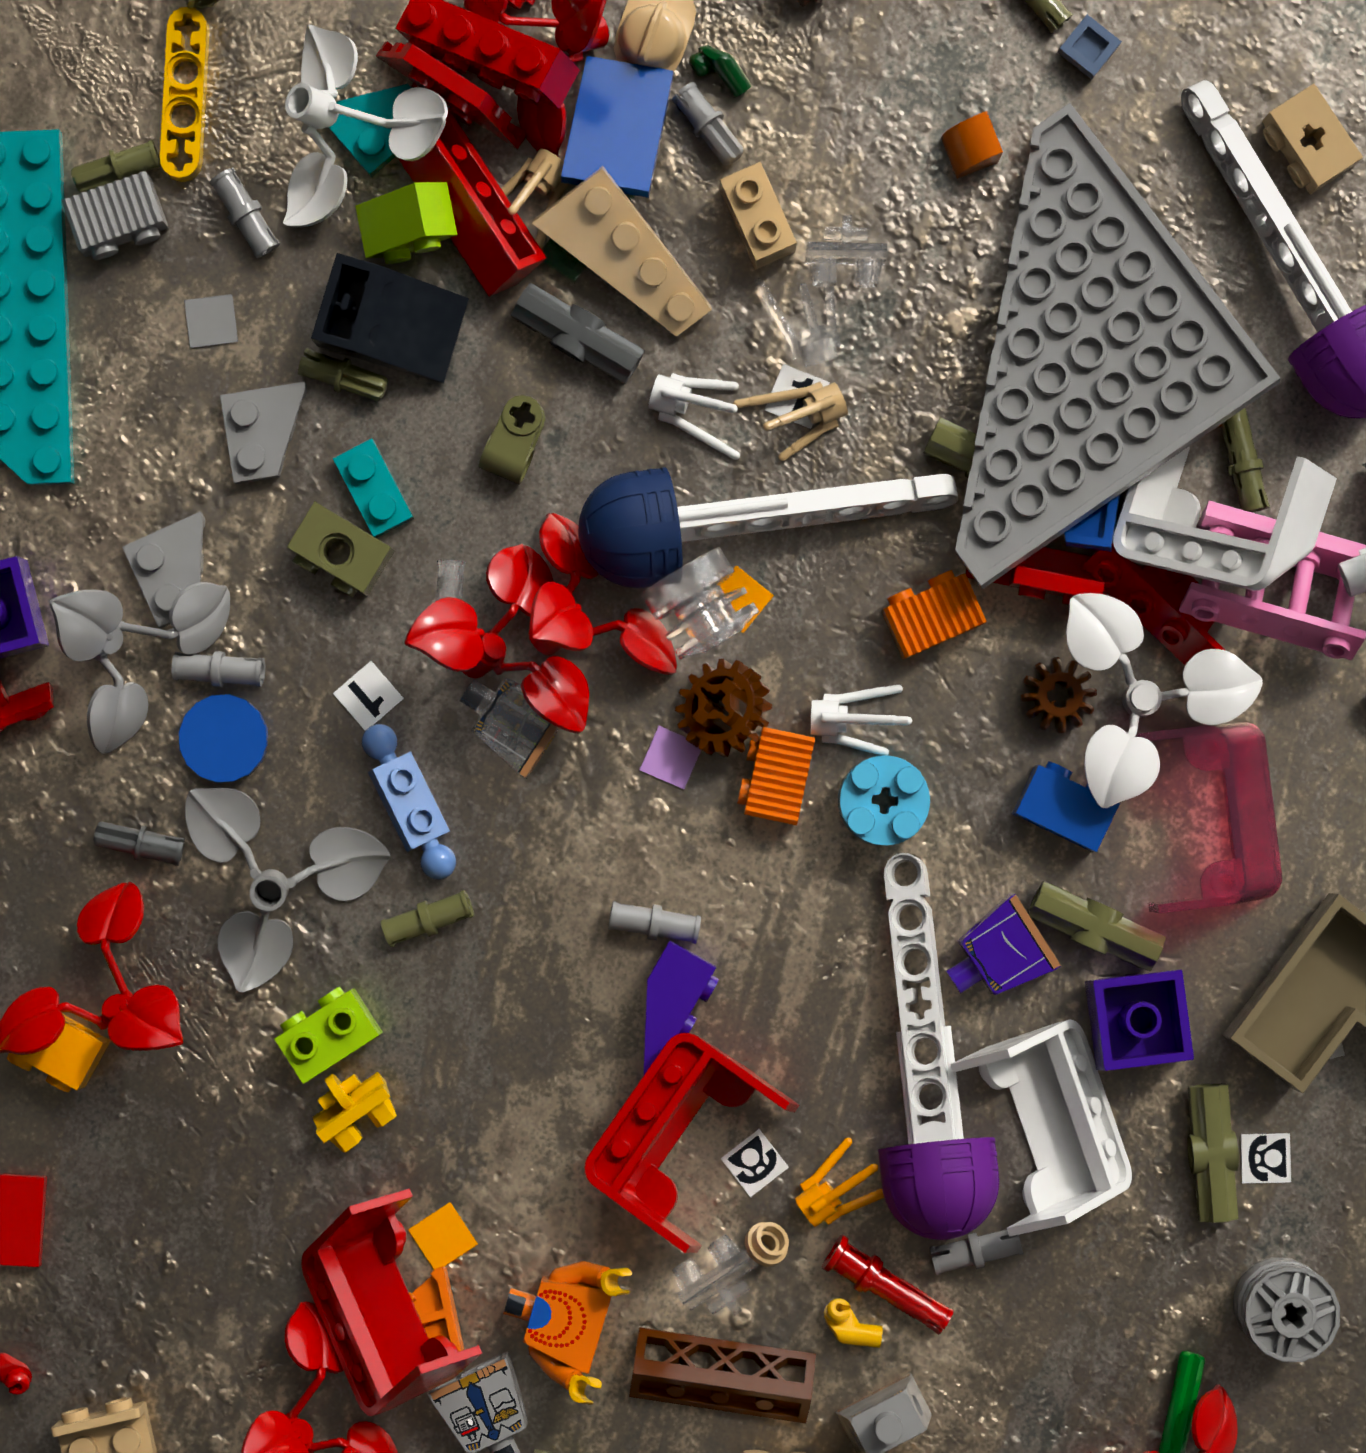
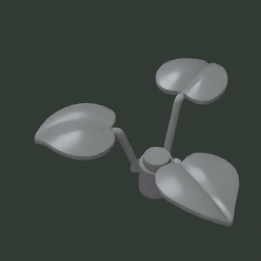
M198 582L183 589L176 596L171 606L169 621L173 628L169 630L134 625L121 621L123 617L121 602L114 594L104 590H80L49 600L55 620L57 640L62 652L68 658L79 662L94 658L103 665L113 678L114 686L103 685L96 689L88 705V732L91 742L98 752L102 754L110 753L128 741L141 728L148 713V696L144 688L135 682L124 684L123 677L107 658V654L117 652L122 646L124 639L122 632L126 631L165 639L177 637V647L181 652L185 654L202 652L215 643L227 623L230 612V593L227 586L210 582Z
M194 788L187 794L185 804L186 824L190 837L198 851L210 860L223 863L231 860L240 848L249 866L250 876L254 879L250 887V899L260 909V917L250 911H242L232 915L222 925L217 941L220 958L238 992H246L266 983L289 960L293 949V934L290 926L279 919H268L270 911L278 909L284 903L289 888L295 887L297 883L310 875L318 873L317 883L324 894L338 901L354 900L372 888L381 871L390 860L389 850L374 836L351 827H333L319 833L309 846L310 856L315 865L307 867L290 878H286L283 873L274 869L261 872L258 869L251 848L246 843L257 835L260 828V813L256 803L247 794L231 788Z

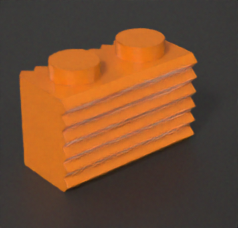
M949 570L929 579L930 589L914 595L912 588H909L887 598L890 606L884 608L881 612L903 660L987 622L965 573L955 577L953 571Z
M762 727L761 735H758L759 740L757 742L750 740L746 760L755 762L751 779L742 778L737 804L745 805L744 815L797 826L815 738Z

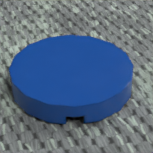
M230 694L211 695L195 703L185 714L179 730V749L187 766L200 777L217 783L236 782L251 775L263 762L268 746V727L261 712L249 701Z

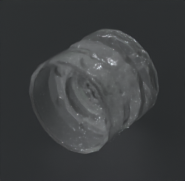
M720 547L696 558L641 594L643 601L656 621L674 614L677 616L679 622L665 635L668 641L684 633H687L691 639L675 650L680 661L689 656L705 654L741 632L750 619L759 613L754 602L738 611H735L732 604L748 593L745 587L737 588L727 593H724L721 585L735 571Z

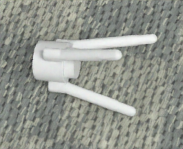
M672 373L671 377L658 375L649 400V409L659 411L658 420L673 424L734 460H738L740 458L738 451L677 416L676 413L685 414L689 403L719 411L736 413L738 410L736 405L692 394L691 388L735 391L738 390L739 384L731 381L689 378Z
M902 685L884 686L844 694H824V700H812L811 735L822 736V743L840 744L864 752L888 756L889 750L885 747L838 734V732H847V724L910 725L912 723L911 717L849 714L848 706L839 704L901 693L903 691Z

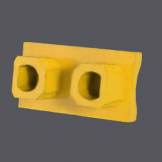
M376 1072L362 1083L355 1074L341 1083L332 1073L325 1078L330 1091L318 1099L323 1110L312 1118L317 1127L316 1134L322 1142L325 1143L330 1140L343 1153H346L362 1139L361 1132L354 1124L355 1121L367 1114L374 1125L379 1128L389 1123L397 1115L390 1099L386 1081L379 1072Z

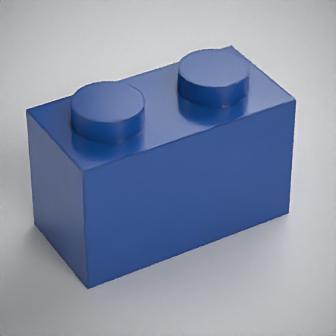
M1048 761L1046 767L1035 765L1011 814L1090 852H1097L1120 803L1108 808H1101L1092 796L1088 783L1084 787L1070 780L1072 771Z

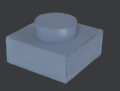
M1087 14L1059 48L1058 53L1092 80L1117 50L1122 41Z

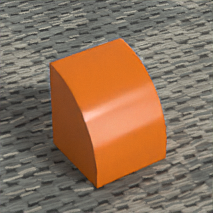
M987 111L960 122L947 130L941 137L957 179L997 164L1003 153Z

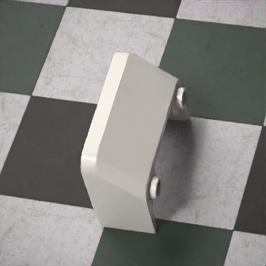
M1187 447L1128 489L1113 536V544L1118 554L1132 562L1248 590H1261L1269 586L1313 550L1337 478L1308 459L1297 456L1269 544L1196 528L1201 513L1199 500L1192 493L1177 488L1190 447Z
M1070 1019L987 1046L950 1064L953 1073L979 1066L981 1077L991 1088L1000 1090L1009 1087L1033 1155L1037 1171L1031 1173L1026 1178L1022 1192L1024 1203L1028 1207L1030 1215L1007 1227L1009 1237L1068 1224L1129 1188L1132 1180L1130 1162L1098 1070H1096L1095 1061L1086 1035L1076 1021Z

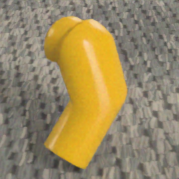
M835 1298L827 1304L824 1309V1319L840 1343L873 1348L881 1347L883 1326L859 1323L851 1310L849 1302L845 1299Z

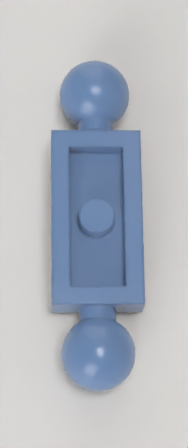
M373 725L364 732L362 747L369 757L378 759L381 765L370 770L368 774L406 851L409 852L421 846L423 854L420 863L423 872L432 879L440 880L447 878L455 869L456 857L448 846L439 844L437 840L438 837L450 832L412 752L410 751L397 757L395 754L397 747L395 732L387 725Z

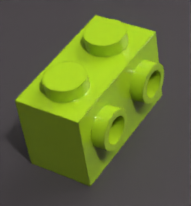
M447 182L412 183L355 206L365 258H384L385 264L408 261L411 259L410 252L413 251L415 253H426L441 248L440 241L457 235Z
M339 986L317 1000L321 1009L309 1017H306L304 1012L300 1011L280 1024L284 1033L274 1038V1040L303 1084L383 1033L355 988L344 993Z

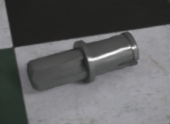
M107 822L98 823L93 838L94 844L97 847L133 854L134 860L139 861L141 857L162 861L175 866L180 864L185 844V838L147 831V826H141L140 830Z

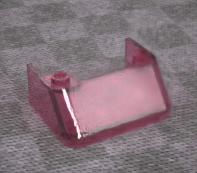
M1238 722L1137 733L1135 737L1146 738L1151 742L1183 738L1185 757L1193 767L1203 771L1222 769L1232 859L1216 861L1205 868L1200 879L1202 897L1148 903L1149 912L1160 914L1228 906L1267 899L1273 896L1281 886L1282 870L1267 746L1263 732L1254 724Z

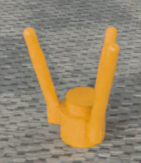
M849 1137L841 1142L811 1177L800 1184L804 1192L795 1197V1201L814 1227L823 1221H826L829 1225L847 1213L884 1198L883 1189L880 1188L838 1206L842 1203L839 1197L878 1171V1165L875 1163L859 1171L834 1189L827 1181L819 1185V1182L852 1145V1139Z

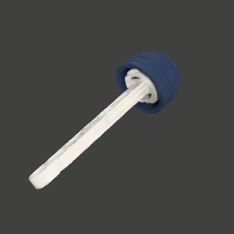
M663 467L622 473L605 480L597 486L589 495L582 508L578 524V536L586 560L601 576L621 586L645 588L681 583L683 573L682 542L899 515L909 511L915 513L949 507L959 499L954 476L937 474L914 477L913 480L897 479L677 507L668 469Z

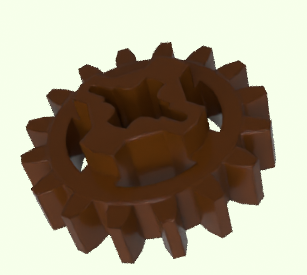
M719 659L717 669L705 663L702 665L704 675L699 678L696 675L690 674L688 678L693 686L690 690L680 689L679 694L686 698V702L675 707V711L685 717V719L677 724L678 728L688 734L686 740L690 744L699 747L701 751L712 756L714 752H717L723 757H728L731 746L740 753H743L745 751L744 741L747 738L754 742L759 740L755 732L757 726L767 727L769 724L761 716L762 712L772 709V704L762 698L770 692V689L760 681L762 676L752 668L748 669L745 664L738 660L730 664L725 659ZM719 700L725 705L724 709L729 713L728 716L722 710L723 707L719 704Z

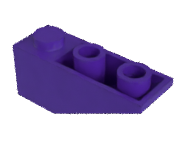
M669 940L647 979L644 1075L673 1036L691 1031L697 1020L695 1016L690 1014L698 999L704 1002L708 1001L719 981L717 977L713 976L716 969L715 965L672 940Z

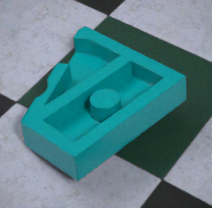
M407 83L337 101L336 103L385 119H393L395 99L405 90L411 89V87ZM339 114L337 121L328 127L371 178L396 157L389 147V135L392 128L382 127Z

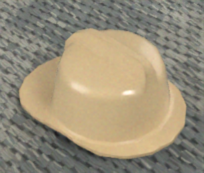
M628 0L615 36L614 52L617 61L675 71L683 58L694 27L696 16L694 1Z

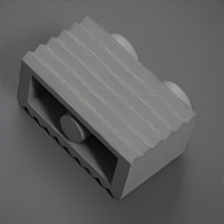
M146 171L62 200L78 250L85 257L92 255L94 260L115 255L119 252L118 245L133 240L135 245L153 242L161 237L159 231L169 228L152 178Z

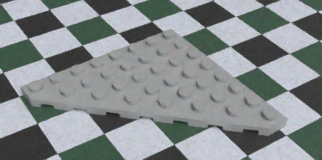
M1071 103L1033 128L1016 230H1014L1008 262V273L997 321L995 343L991 354L984 402L976 434L974 456L965 493L963 515L955 552L981 589L990 585L1280 384L1281 379Z

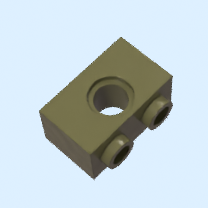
M315 501L287 546L288 549L296 553L293 559L294 563L316 575L319 568L334 576L331 585L353 598L357 591L366 596L369 595L395 552L387 544ZM338 541L347 542L350 547L348 560L339 565L331 564L328 560L329 547Z

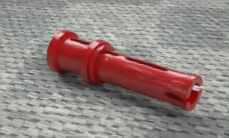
M843 1234L839 1236L822 1264L823 1270L826 1272L835 1271L854 1283V1289L858 1292L863 1291L866 1293L869 1290L913 1319L923 1323L936 1334L942 1333V1330L946 1328L953 1315V1309L936 1301L909 1282L891 1273L883 1267V1262L877 1255L874 1254L870 1257L849 1244L848 1237Z

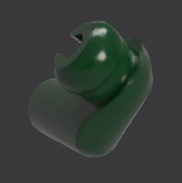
M705 45L698 48L699 52L690 56L689 64L698 76H705L710 70L716 72L734 98L751 88L752 84L732 55Z

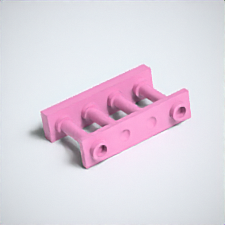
M1208 501L1196 528L1269 544L1276 519ZM1319 532L1313 550L1294 566L1296 571L1288 609L1262 602L1265 588L1256 591L1246 589L1244 597L1219 590V582L1202 579V584L1191 582L1180 603L1179 611L1190 614L1201 621L1218 622L1320 651L1331 658L1352 660L1366 638V631L1349 627L1355 596L1350 597L1347 593L1339 572L1338 563L1359 556L1358 550L1366 548V545ZM1314 572L1339 580L1332 621L1306 614Z

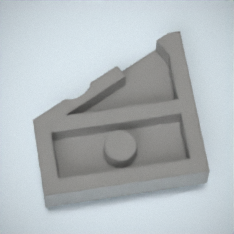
M305 382L220 395L233 482L235 484L280 477L286 459V450L296 428L295 422L300 406L307 393Z
M202 512L193 514L122 547L158 628L162 629L170 625L169 612L176 596L186 587L201 582L204 564V554H202L203 527H205V517Z

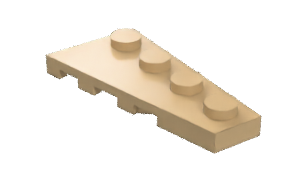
M603 166L532 220L533 225L676 337L712 310V306Z

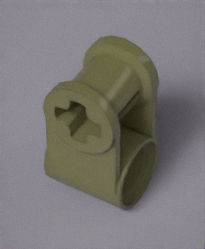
M519 395L508 400L495 430L490 435L478 465L479 468L518 485L522 483L532 461L535 446L546 420L544 410L535 399L530 396ZM526 406H531L530 413L535 417L532 424L525 422L522 428H518L519 422L513 417L516 410L524 411Z

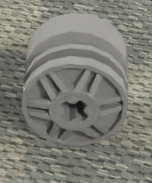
M1271 1257L1255 1263L1241 1276L1234 1291L1233 1312L1241 1331L1265 1354L1282 1362H1303L1319 1356L1332 1344L1340 1327V1305L1334 1289L1322 1276L1308 1266L1291 1258ZM1288 1303L1296 1307L1294 1310L1296 1319L1291 1322L1284 1317L1286 1315L1284 1306Z

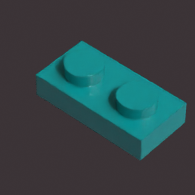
M372 438L333 458L373 537L377 538L414 519Z

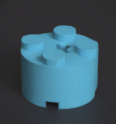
M876 756L858 763L845 776L838 793L839 814L848 830L860 840L873 845H895L908 840L923 826L930 808V793L921 772L911 763L895 756ZM882 788L888 789V796L895 798V806L887 807L886 814L879 813V805L872 804V796L879 795Z

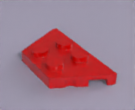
M385 41L377 53L376 57L413 82L411 88H427L439 94L450 106L448 110L462 123L470 126L474 121L517 150L525 140L527 133L510 123L512 118L487 92L414 44L396 42L393 46L388 41Z

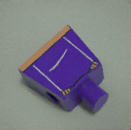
M1010 893L958 940L967 958L946 972L960 994L983 980L990 993L996 995L1061 967L1016 894Z

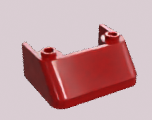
M680 1033L673 1036L666 1043L589 1153L585 1162V1174L588 1181L594 1187L684 1253H697L702 1245L667 1220V1217L676 1206L678 1190L674 1181L658 1169L709 1096L721 1105L739 1107L748 1102L757 1090L786 1111L795 1113L800 1105L746 1066L701 1037L691 1033Z
M410 1188L348 1206L304 1251L301 1260L303 1276L357 1403L368 1416H375L389 1411L452 1380L482 1354L479 1345L458 1352L457 1347L442 1335L429 1339L399 1272L395 1260L402 1254L406 1242V1232L395 1214L413 1197Z

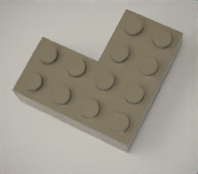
M1329 893L1222 1035L1292 1089L1301 1093L1305 1092L1354 1025L1366 1032V914L1340 894Z

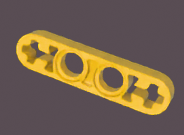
M181 7L173 11L167 23L160 140V164L170 178L179 182L190 181L197 177L203 164L210 38L209 25L202 13L196 8ZM186 19H192L195 26L200 28L199 31H193L190 38L191 48L193 51L200 49L199 54L185 50V38L182 32L177 30L178 27L185 26ZM177 47L184 51L175 52V48ZM190 61L198 67L196 79L189 84H181L174 78L175 68L181 62ZM180 105H188L195 110V121L186 128L176 127L172 123V113ZM171 135L180 138L195 136L194 142L185 139V153L193 160L192 163L184 164L183 171H178L175 164L170 162L171 158L178 157L179 142L177 139L170 140Z

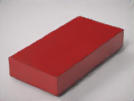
M6 1173L0 1175V1265L40 1267L42 1265L47 1176Z

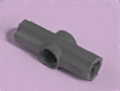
M529 283L522 292L511 313V317L516 319L517 322L551 340L549 343L562 353L578 362L584 363L586 361L625 385L635 372L645 353V350L606 328L605 322L589 311L575 304L569 306L532 283Z

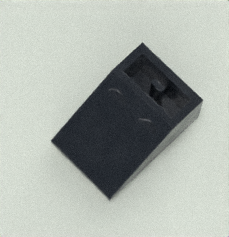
M336 253L311 339L318 347L444 384L469 298L389 268Z

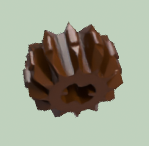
M1052 658L1050 662L1051 674L1039 662L1034 666V670L1041 680L1026 676L1022 681L1026 686L1035 689L1034 693L1020 695L1021 702L1034 701L1036 707L1029 709L1025 716L1027 719H1031L1041 712L1043 717L1039 722V729L1043 731L1047 730L1053 718H1055L1057 733H1064L1066 731V717L1071 725L1079 728L1083 723L1076 710L1088 715L1094 711L1090 704L1082 702L1083 698L1096 696L1097 690L1094 688L1082 689L1081 684L1091 678V674L1087 671L1075 678L1073 675L1078 666L1075 660H1071L1067 664L1065 671L1062 672L1060 658ZM1055 683L1063 685L1060 690L1067 689L1069 693V699L1061 702V708L1055 707L1056 700L1050 702L1047 696L1049 691L1055 689Z

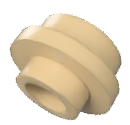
M760 1222L751 1227L746 1233L745 1247L749 1256L756 1263L766 1267L775 1266L787 1255L789 1239L787 1233L780 1225L773 1222ZM762 1241L767 1244L769 1249L763 1245Z

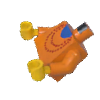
M580 1261L555 1268L549 1276H543L537 1296L513 1288L510 1289L503 1314L529 1322L523 1342L528 1345L529 1355L550 1379L569 1391V1395L574 1402L592 1405L594 1402L585 1395L586 1386L590 1385L601 1389L602 1383L599 1379L583 1376L582 1372L589 1374L611 1297L628 1295L630 1293L629 1290L621 1289L618 1284L619 1276H632L629 1268L610 1269L606 1266Z

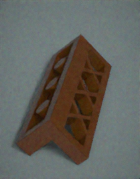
M639 1327L629 1397L806 1424L812 1400L816 1354ZM646 1344L665 1346L673 1356L663 1362L644 1359ZM697 1351L706 1352L717 1363L707 1369L696 1367L688 1357ZM741 1358L753 1359L761 1370L753 1375L741 1374L734 1367L733 1363ZM785 1365L805 1367L803 1383L786 1381L777 1370Z

